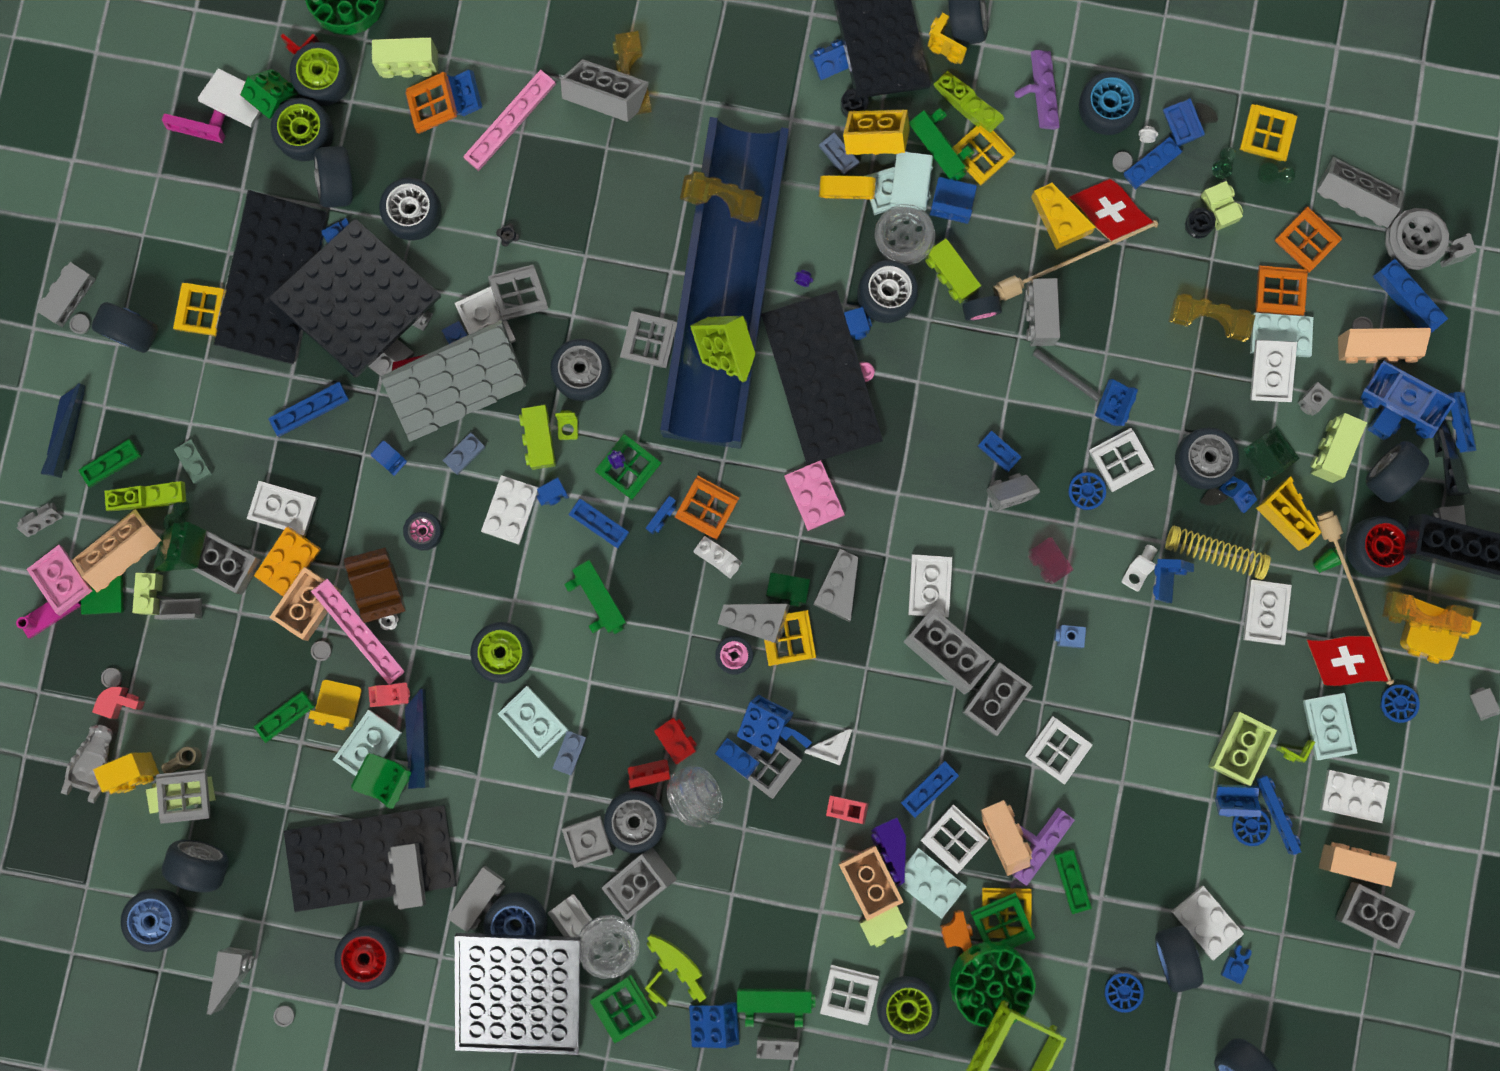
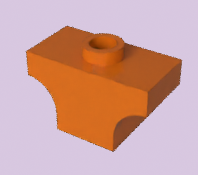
M962 910L954 911L953 919L947 924L940 925L944 944L947 948L952 946L961 947L963 952H965L972 946L970 936H973L970 924H966L964 912Z

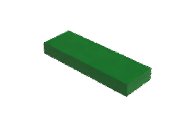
M128 439L78 471L87 486L91 488L140 458L141 454L133 441Z
M301 691L256 724L254 728L262 740L267 743L316 706L306 692Z
M1074 849L1053 854L1071 914L1092 909Z

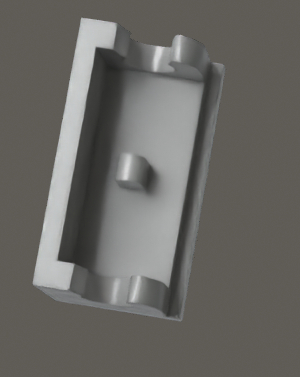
M1470 233L1454 240L1451 246L1447 247L1445 252L1450 254V258L1440 262L1441 267L1462 262L1477 252Z
M757 1037L756 1058L798 1060L799 1041L794 1038Z

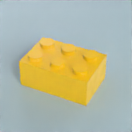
M908 110L849 111L843 133L846 154L878 155L884 153H905L910 131Z
M151 752L130 753L93 769L101 791L110 792V794L130 792L136 789L135 785H145L155 781L154 777L159 774Z

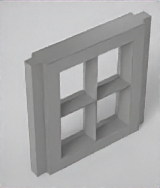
M534 265L488 276L502 321L548 309ZM530 277L533 287L519 290L516 280ZM512 282L515 292L501 295L498 285ZM535 290L538 301L524 304L521 294ZM517 295L520 305L506 309L503 299Z
M631 311L620 358L667 368L677 322ZM640 321L651 323L648 337L637 335ZM655 324L665 327L662 341L651 339ZM636 339L646 341L643 355L633 353ZM650 342L661 345L657 359L647 357Z
M778 742L775 748L776 752L767 762L759 756L762 749L752 745L747 753L755 760L757 758L765 766L757 777L751 774L747 780L773 799L802 760ZM782 753L789 760L779 771L771 764L778 754ZM768 768L777 774L769 786L759 780Z
M206 769L156 775L160 824L210 818ZM200 781L199 793L185 794L184 783ZM180 783L181 795L166 796L165 785ZM201 796L202 808L186 809V798ZM182 799V810L167 812L166 800Z

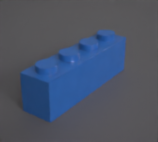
M1396 259L1392 260L1373 276L1418 328H1431V332H1433L1448 319Z

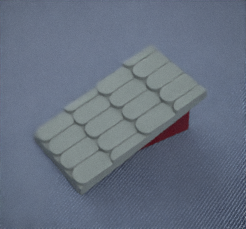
M502 320L432 353L395 361L392 364V371L382 375L381 378L409 442L437 431L439 427L497 402L498 399L518 392L526 386L525 377Z

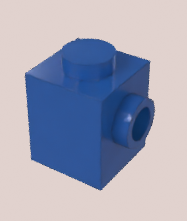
M863 307L844 312L851 338L860 340L867 337L866 334H869V327H872L870 316L865 315Z
M1384 407L1378 411L1367 430L1385 440L1400 429L1401 424L1399 422L1403 417Z

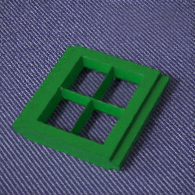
M623 434L596 468L595 472L629 499L633 500L662 463L627 435ZM629 446L637 453L628 464L623 462L625 468L615 479L608 473L612 465L607 456L611 454L612 450L620 451L623 454ZM641 455L648 463L638 473L631 466ZM629 470L637 477L627 488L619 481Z
M1015 892L970 912L983 942H991L988 934L1000 928L1003 929L1006 939L999 942L1012 948L1035 939ZM1014 906L1018 916L1003 922L1000 911ZM996 913L1000 924L986 930L982 919ZM1020 920L1024 931L1010 936L1006 926Z
M632 974L590 1000L592 1007L614 1043L621 1041L657 1018ZM624 987L627 988L633 1001L623 1006L616 992ZM613 995L620 1009L610 1014L603 1001ZM634 1004L637 1005L643 1015V1018L635 1023L626 1011V1009ZM623 1012L630 1026L620 1031L613 1018Z

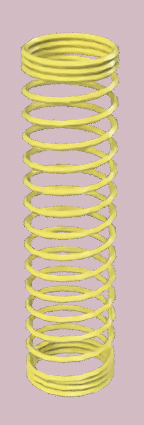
M1174 525L1170 529L1165 545L1166 550L1171 551L1174 548V552H1176L1181 535L1185 531V539L1181 546L1180 554L1183 553L1187 538L1192 533L1186 556L1190 554L1193 540L1198 535V542L1192 555L1193 558L1197 554L1200 540L1204 537L1199 560H1201L1206 543L1210 539L1211 542L1205 556V562L1209 559L1213 543L1217 541L1211 564L1214 563L1218 547L1223 542V549L1218 558L1217 566L1221 564L1224 550L1229 544V551L1223 565L1224 568H1226L1231 550L1235 546L1236 550L1230 564V570L1234 567L1237 552L1242 549V554L1236 566V572L1239 571L1243 555L1247 550L1248 556L1243 565L1242 574L1246 572L1250 555L1253 552L1254 559L1250 565L1248 575L1252 574L1256 558L1259 554L1261 558L1254 577L1263 580L1268 572L1271 562L1270 555L1264 554L1262 556L1261 552L1256 555L1255 551L1243 550V547L1237 549L1236 545L1231 547L1230 543L1225 545L1224 541L1219 542L1218 539L1212 541L1211 537L1206 539L1205 535L1200 537L1199 533L1194 535L1193 531L1187 534V530L1184 529L1181 532L1179 526Z

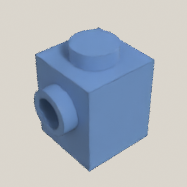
M1060 625L1055 630L1054 641H1057V646L1084 648L1086 627Z

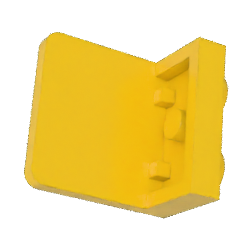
M942 13L940 18L936 17L930 27L931 30L928 34L930 38L927 46L930 47L932 52L936 54L941 53L946 56L950 62L962 64L967 48L943 35L949 16Z
M323 680L315 711L310 710L309 719H314V724L326 726V722L334 724L333 728L345 730L346 727H353L362 692L361 688Z

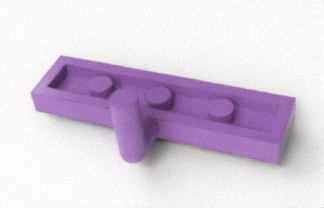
M1034 50L1031 52L1034 84L1022 87L1015 91L1014 95L1016 98H1020L1030 92L1035 93L1039 128L1055 130L1060 126L1051 52Z
M1057 808L1037 837L1020 826L1023 832L1022 837L1031 843L1032 859L1030 860V867L1011 875L1027 886L1075 820L1063 810Z

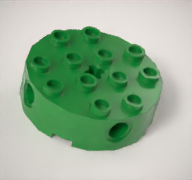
M305 0L309 12L320 26L336 35H354L366 31L378 21L385 5V0Z
M990 941L971 946L962 953L951 969L949 981L952 999L964 1017L975 1025L987 1028L1002 1001L1009 1003L1007 1008L1025 1015L1030 1007L1029 1004L1032 1001L1033 994H1035L1036 987L1033 972L1018 951L1004 943Z

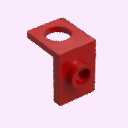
M284 34L280 36L284 43L287 44L286 48L294 55L305 45L311 42H320L316 35L312 34L299 47Z

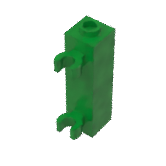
M939 108L931 116L923 110L909 122V125L949 179L960 180L967 174L965 171L969 169L964 161L975 152L969 146L965 147L959 154L937 125L939 121L947 116L943 109Z
M588 560L574 568L572 571L576 578L564 585L569 592L581 585L597 612L600 620L588 626L591 632L594 634L603 627L606 628L608 633L613 632L614 634L624 630V625L627 622L592 562Z
M811 989L737 990V1012H745V1027H753L754 1012L795 1013V1027H803V1013H811V1008H815L816 996L812 995Z

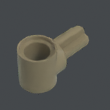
M184 747L176 753L175 758L161 766L164 774L173 773L182 767L186 769L191 765H195L200 762L202 753L197 747ZM189 750L193 752V759L191 761H188L186 758Z

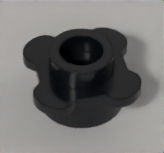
M507 224V226L496 231V235L500 237L501 244L504 247L509 246V243L513 241L517 242L519 240V235L515 233L514 225Z

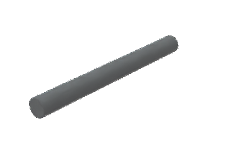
M1036 349L1033 353L1034 357L1096 402L1101 397L1099 393L1043 352Z

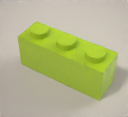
M947 238L927 251L925 256L927 265L931 269L934 268L938 273L937 278L950 289L948 292L954 301L958 300L959 303H962L979 291L980 283Z
M546 405L522 408L519 420L520 425L524 426L525 434H522L523 445L527 446L528 453L525 454L526 465H530L532 470L555 467V455Z

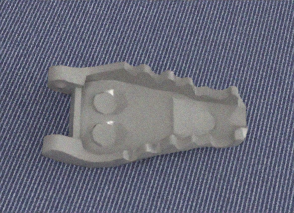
M93 725L89 728L90 731L86 740L81 743V746L76 751V755L71 758L67 765L65 781L61 790L62 794L69 795L72 788L75 787L90 792L88 802L95 803L102 791L93 769L107 764L109 745L113 735L112 730L103 725Z

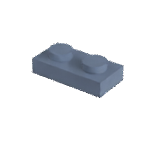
M835 133L819 144V148L843 176L859 165V161L853 154H846L844 143Z
M470 433L443 461L458 475L486 447Z
M568 731L553 769L572 776L587 738Z

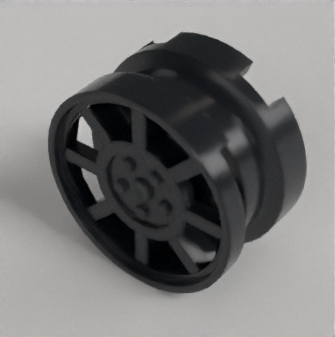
M854 89L847 90L841 98L840 108L842 114L847 118L849 111H867L868 97L856 98Z
M1197 208L1186 218L1185 230L1193 238H1205L1214 229L1216 218L1206 208Z

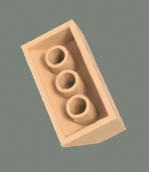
M1431 328L1349 329L1338 337L1339 360H1346L1348 364L1358 363V360H1366V363H1377L1378 360H1385L1388 363H1396L1398 360H1405L1406 363L1418 362L1426 354Z
M135 509L71 561L82 578L96 592H99L101 589L106 588L117 576L122 575L133 563L138 562L149 550L154 549L162 540Z

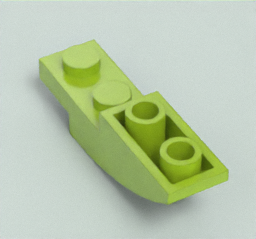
M948 71L933 84L950 104L977 127L982 126L991 133L1004 120L1000 112L976 96L973 89Z
M182 481L104 491L106 511L162 507L186 502L185 482Z
M650 934L647 937L648 942L646 944L652 953L656 952L660 957L658 962L664 970L668 969L669 972L677 968L678 972L676 974L682 983L686 981L690 987L688 992L693 1000L698 999L699 1002H702L706 999L707 994L697 981L702 976V972L688 955L671 942Z

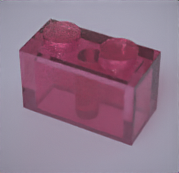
M1049 537L1029 551L1030 556L1028 557L1034 566L1038 565L1042 571L1040 575L1046 583L1049 582L1052 585L1074 570L1052 537Z

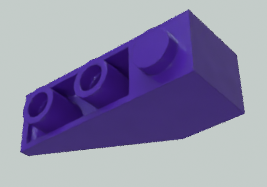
M895 818L871 830V838L874 844L879 846L880 856L884 864H887L890 870L889 874L898 887L905 883L906 835L898 818Z

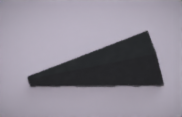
M1444 419L1433 437L1435 458L1443 457L1448 497L1466 495L1471 492L1446 420Z

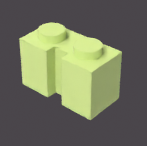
M1227 181L1206 189L1201 194L1206 209L1211 211L1216 218L1215 228L1217 231L1239 222L1243 217V209L1239 203L1234 202L1232 197L1235 196V193Z
M154 573L135 574L132 613L160 615L161 599L156 597L157 591H162L163 575Z
M897 906L868 921L865 918L859 922L870 946L875 945L876 947L886 943V938L892 935L894 938L901 936L905 933L904 929L908 928Z

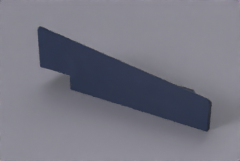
M78 383L74 389L60 397L47 451L48 456L41 470L42 475L62 478L65 461L69 460L86 388L81 383Z
M420 689L405 707L408 768L412 772L409 778L408 789L429 787L428 767L430 765L426 690Z

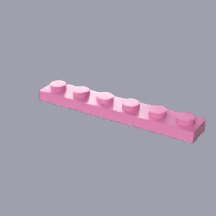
M540 69L463 158L480 171L556 85L555 81Z
M325 579L311 590L313 595L389 685L405 672L328 579Z

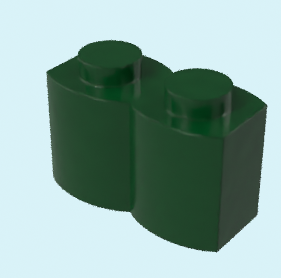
M770 572L766 597L770 598V602L781 603L782 600L790 601L789 605L801 607L802 604H806L810 579Z

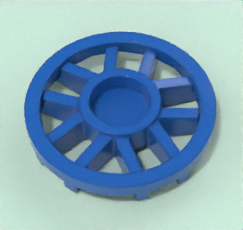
M1088 472L1081 473L1074 477L1069 484L1068 494L1076 507L1083 510H1091L1103 503L1106 497V486L1098 475ZM1083 476H1087V483L1085 484L1082 479ZM1090 477H1094L1097 481L1091 484ZM1079 479L1081 485L1074 484V482ZM1100 483L1102 487L1095 489L1094 485ZM1072 487L1079 488V492H1072ZM1103 490L1102 498L1096 492ZM1073 495H1079L1076 501L1073 498ZM1093 496L1100 500L1097 504L1092 499ZM1081 498L1085 499L1083 506L1078 504ZM1088 500L1093 506L1086 507Z
M1393 685L1382 693L1380 708L1391 721L1398 723L1408 722L1417 715L1420 702L1418 695L1412 688L1406 685ZM1395 688H1401L1399 694L1394 690ZM1405 689L1409 691L1406 697L1403 696ZM1390 691L1394 694V698L1388 695ZM1413 695L1415 701H1408V699ZM1385 698H1387L1390 702L1385 704ZM1409 704H1415V709L1408 708ZM1391 705L1393 709L1387 712L1385 707ZM1406 710L1413 712L1408 718ZM1395 712V718H1393L1389 714ZM1399 712H1402L1403 719H1399Z
M1261 811V815L1266 822H1259L1260 817L1252 819V817L1242 816L1245 819L1244 823L1237 820L1239 816L1233 818L1232 833L1239 842L1247 846H1257L1267 840L1271 832V823L1263 811ZM1236 822L1242 826V827H1240V828L1237 829V830H1236ZM1260 825H1267V830H1260ZM1243 830L1245 834L1239 837L1237 833ZM1258 832H1263V833H1266V834H1265V836L1261 839ZM1252 835H1256L1258 842L1253 843ZM1248 836L1249 842L1243 841Z
M1119 973L1113 975L1107 981L1104 995L1107 1003L1114 1010L1131 1012L1141 1004L1144 992L1142 984L1135 976L1129 973ZM1125 976L1124 982L1122 983L1118 977ZM1129 977L1133 979L1130 986L1127 985ZM1115 979L1119 983L1117 987L1112 984V981ZM1136 983L1138 984L1139 990L1132 989ZM1111 985L1115 990L1108 992L1109 986ZM1133 993H1140L1139 999L1132 997ZM1116 994V998L1110 1001L1109 996ZM1130 999L1137 1001V1003L1132 1007L1130 1004ZM1119 1001V1008L1114 1006L1113 1003ZM1123 1001H1127V1009H1123Z

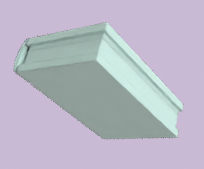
M910 152L896 155L890 207L921 211L927 209L931 171L933 169L932 155Z

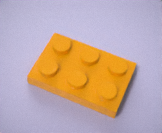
M287 526L254 574V577L284 597L304 567H310L321 548Z

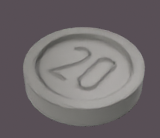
M1126 152L1117 153L1112 160L1114 169L1119 172H1126L1132 166V157Z
M77 314L70 320V329L76 334H84L90 328V320L82 314Z
M1362 316L1353 321L1352 329H1373V324L1369 318Z
M318 641L311 647V655L317 661H325L331 656V646L327 642Z
M116 668L106 669L101 675L102 684L107 688L118 687L122 682L121 672Z
M286 1005L280 1006L274 1012V1021L281 1027L290 1025L295 1018L294 1010Z

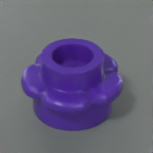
M801 270L795 273L794 281L798 285L809 287L810 282H813L811 273Z
M612 450L611 454L607 456L610 464L615 469L623 468V462H625L623 454L620 451Z

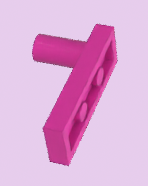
M215 109L209 124L165 113L163 115L162 122L168 130L223 143L225 139L221 129L225 114Z
M80 601L59 616L55 613L49 602H47L27 616L18 618L16 625L18 628L23 629L28 638H33L79 608L81 603Z

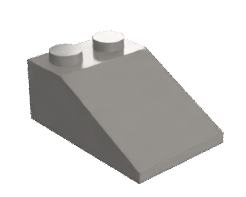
M1020 473L1010 476L1009 481L1003 483L1001 480L991 482L990 487L986 489L994 512L1030 501L1040 493L1039 488L1027 475L1021 476Z
M652 847L612 878L602 889L625 920H627L675 882L677 878Z
M228 947L217 952L207 1010L208 1015H212L224 1008L250 969L253 968L255 958L252 956V950Z

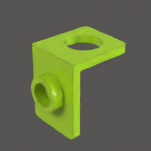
M571 410L555 413V417L558 420V439L577 440L578 417L576 413H572ZM570 424L573 426L574 430L571 435L563 434L562 428L564 425Z
M1308 740L1300 755L1282 746H1277L1276 750L1284 753L1283 757L1291 762H1295V760L1306 762L1315 741Z
M660 969L646 985L645 990L649 992L648 997L656 1004L660 1002L666 1007L668 1002L651 987L664 970Z

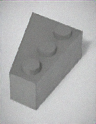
M842 549L839 550L813 604L848 622L851 621L858 564L857 556Z
M723 605L717 624L778 643L790 605Z

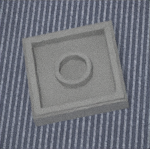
M601 816L562 829L574 868L613 855Z

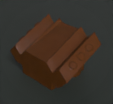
M386 547L344 558V566L348 572V579L352 585L355 601L364 623L406 611L400 583Z

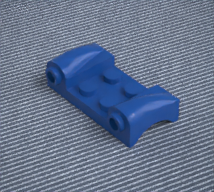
M1386 361L1382 362L1361 396L1362 403L1367 408H1378L1381 404L1414 422L1417 434L1424 439L1434 437L1456 402V399Z

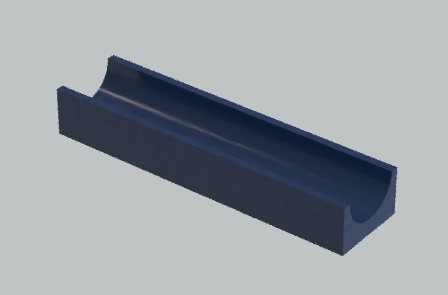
M710 117L661 421L660 431L662 437L741 449L755 357L745 382L740 381L738 376L734 375L731 377L727 375L725 370H716L705 365L701 361L690 325L707 317L743 316L747 323V329L756 356L788 149L789 128L781 127L779 131L773 133H750L730 128L722 124L718 118Z

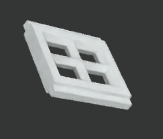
M1132 428L1089 450L1111 492L1154 470L1151 461ZM1130 441L1135 451L1122 457L1117 448ZM1114 450L1118 460L1105 466L1101 456ZM1138 454L1143 464L1129 470L1125 460ZM1121 463L1126 473L1113 479L1108 469Z
M1052 716L1025 754V757L1065 785L1092 747V744ZM1057 729L1066 734L1059 747L1049 741ZM1069 738L1079 744L1071 756L1062 751ZM1046 744L1055 750V753L1047 763L1038 757ZM1058 754L1068 759L1060 772L1050 766Z
M952 805L920 841L958 874L987 842L989 837L955 805ZM950 818L962 827L955 836L944 827ZM940 829L952 839L946 847H943L934 838ZM965 831L976 840L970 849L958 840ZM955 842L966 852L960 860L956 859L948 851Z
M831 965L820 1014L868 1025L879 976ZM835 978L850 981L848 992L833 989ZM854 982L869 986L867 997L852 993ZM832 993L847 996L845 1007L830 1004ZM851 998L866 1001L864 1012L848 1009Z

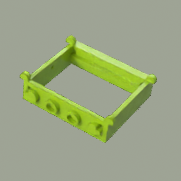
M1002 1001L966 1071L989 1070L1015 1019L1050 1035L1031 1071H1050L1060 1050L1063 1048L1066 1038L1056 1031L1057 1026L1051 1025L1047 1027L1007 1008L1009 1003Z

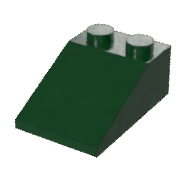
M190 522L174 523L161 535L162 541L159 543L153 571L162 572L198 568L207 530Z

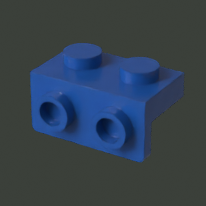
M842 39L831 42L829 47H819L813 51V54L809 55L820 80L849 68Z
M467 70L454 77L447 75L458 115L466 116L483 108L474 71Z
M1109 379L1095 416L1113 426H1124L1129 418L1131 407L1136 400L1138 389L1128 388L1113 379Z
M1217 785L1215 803L1218 814L1226 817H1260L1259 787Z

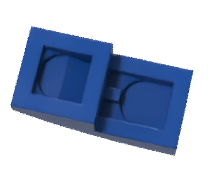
M785 726L780 735L785 740L792 735L806 749L812 743L799 732Z

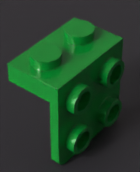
M272 69L248 76L240 93V96L268 119L273 117L282 101L299 95L291 82L284 79L278 71Z
M368 753L351 788L356 792L376 798L386 807L393 809L399 801L400 794L408 783L412 772L398 762Z

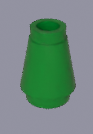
M1336 547L1329 548L1313 563L1319 574L1342 564Z

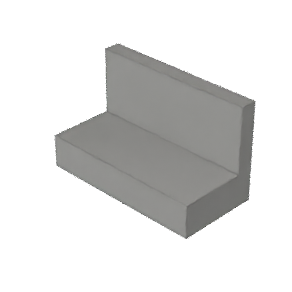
M202 599L160 600V615H155V619H202Z

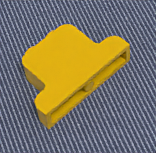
M1405 594L1399 595L1395 603V608L1399 614L1407 617L1400 639L1401 646L1408 650V654L1420 657V655L1425 656L1427 661L1439 664V661L1450 660L1454 655L1459 637L1469 639L1471 635L1479 632L1482 624L1479 621Z

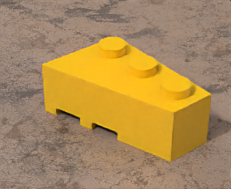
M1053 183L1034 190L1031 198L1056 249L1092 234L1096 227Z
M1290 476L1282 481L1256 509L1300 551L1308 547L1321 534V531L1311 512L1307 511L1302 501L1303 498L1300 493L1298 494L1293 485L1294 481Z

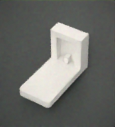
M706 536L703 537L694 549L696 555L716 567L730 579L742 564L732 553Z

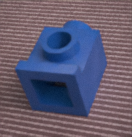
M559 478L537 488L539 494L536 497L541 506L555 505L561 501V497L569 498Z

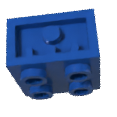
M939 177L930 215L968 224L971 218V209L977 186Z
M1158 559L1154 568L1156 584L1153 587V595L1155 600L1172 603L1174 574L1187 575V572H1194V564L1184 560Z
M758 695L750 701L737 737L772 754L784 726L792 719L794 713Z
M729 1002L722 1005L689 1006L692 1047L729 1048L740 1044L737 1002Z

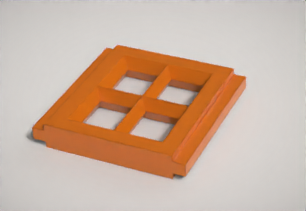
M442 72L406 89L414 128L418 134L457 117V110L446 72ZM442 85L444 95L433 100L430 90ZM427 92L429 102L418 107L415 97ZM445 99L448 109L436 114L434 103ZM430 106L433 116L421 121L419 110Z
M1306 207L1274 241L1310 273L1342 238L1310 208ZM1304 219L1315 229L1309 237L1298 228ZM1294 230L1305 239L1299 247L1287 238ZM1318 232L1329 242L1322 250L1311 240ZM1307 243L1319 252L1313 260L1301 251Z
M1259 266L1256 313L1304 316L1307 270ZM1265 277L1280 278V289L1265 288ZM1284 279L1299 280L1298 291L1284 290ZM1264 292L1279 293V304L1264 302ZM1283 293L1298 295V304H1283Z
M697 475L675 518L717 540L740 498ZM698 488L712 495L707 505L693 498ZM714 498L728 504L723 514L710 507ZM691 502L704 508L699 518L686 511ZM707 511L721 517L716 527L703 520Z

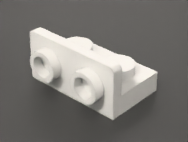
M574 894L548 912V915L564 937H581L582 939L597 928Z

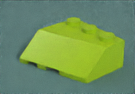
M707 317L690 325L702 363L716 370H725L727 375L731 377L734 375L738 376L740 381L745 382L755 357V351L744 317Z

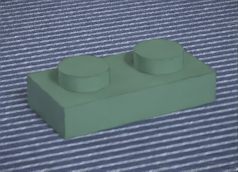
M189 440L174 449L194 484L212 475L211 470L193 440Z

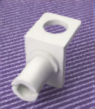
M1146 545L1142 555H1138L1129 565L1121 582L1138 592L1147 575L1155 568L1156 564L1152 560L1158 550L1152 545ZM1136 574L1139 577V583H1131L1129 575Z

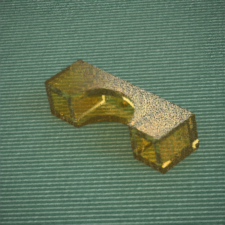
M638 31L615 34L616 41L613 42L614 54L618 53L619 60H616L617 71L629 76L634 62L643 56ZM648 88L637 114L652 112Z
M697 171L684 176L680 195L681 200L696 205L706 203L712 195H717L727 203L731 217L747 223L758 220L762 197L755 195V192L752 190L738 189L739 186L735 184H724L721 179L705 177L704 173Z
M1188 294L1178 295L1174 299L1168 322L1188 327L1194 319L1208 316L1222 324L1226 337L1243 342L1250 339L1256 316L1250 314V311L1244 309L1237 311L1231 309V306L1226 304H1219L1218 306L1211 304L1212 302L1207 299H1200L1199 301L1192 299V296Z
M1393 591L1386 594L1382 617L1389 618V622L1401 623V621L1409 622L1411 627L1421 628L1423 625L1429 627L1430 631L1442 632V630L1449 631V635L1462 637V634L1470 633L1474 609L1450 605L1446 606L1444 611L1438 616H1428L1418 609L1414 596Z

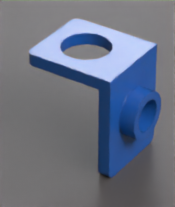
M384 440L370 454L393 476L407 463V460Z
M1234 476L1219 488L1220 492L1233 498L1243 513L1257 501L1248 484ZM1231 483H1237L1236 488L1227 490Z

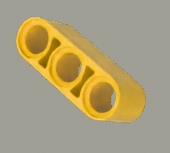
M820 176L819 197L829 199H875L876 178L867 176Z

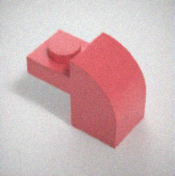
M407 683L368 687L370 707L409 703L410 690L407 687Z
M111 687L104 690L98 696L92 713L110 719H118L122 705L135 710H142L145 702L140 701L139 696L127 693L129 688Z
M830 796L826 816L865 824L869 804Z

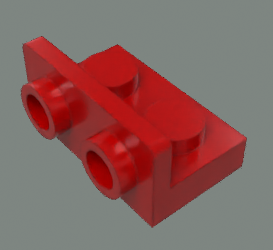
M673 717L654 732L677 765L696 752L695 747L697 744L691 736L687 737L684 733L686 727L680 719L676 721Z
M666 759L628 768L630 788L671 779Z

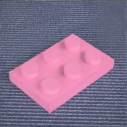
M821 460L784 476L807 531L845 515Z
M57 545L26 569L55 613L59 616L92 592L88 583L74 566L71 558L60 545Z

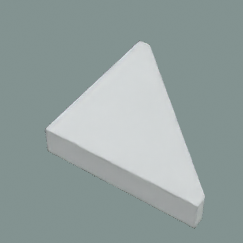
M848 729L806 749L804 753L840 765L852 730Z

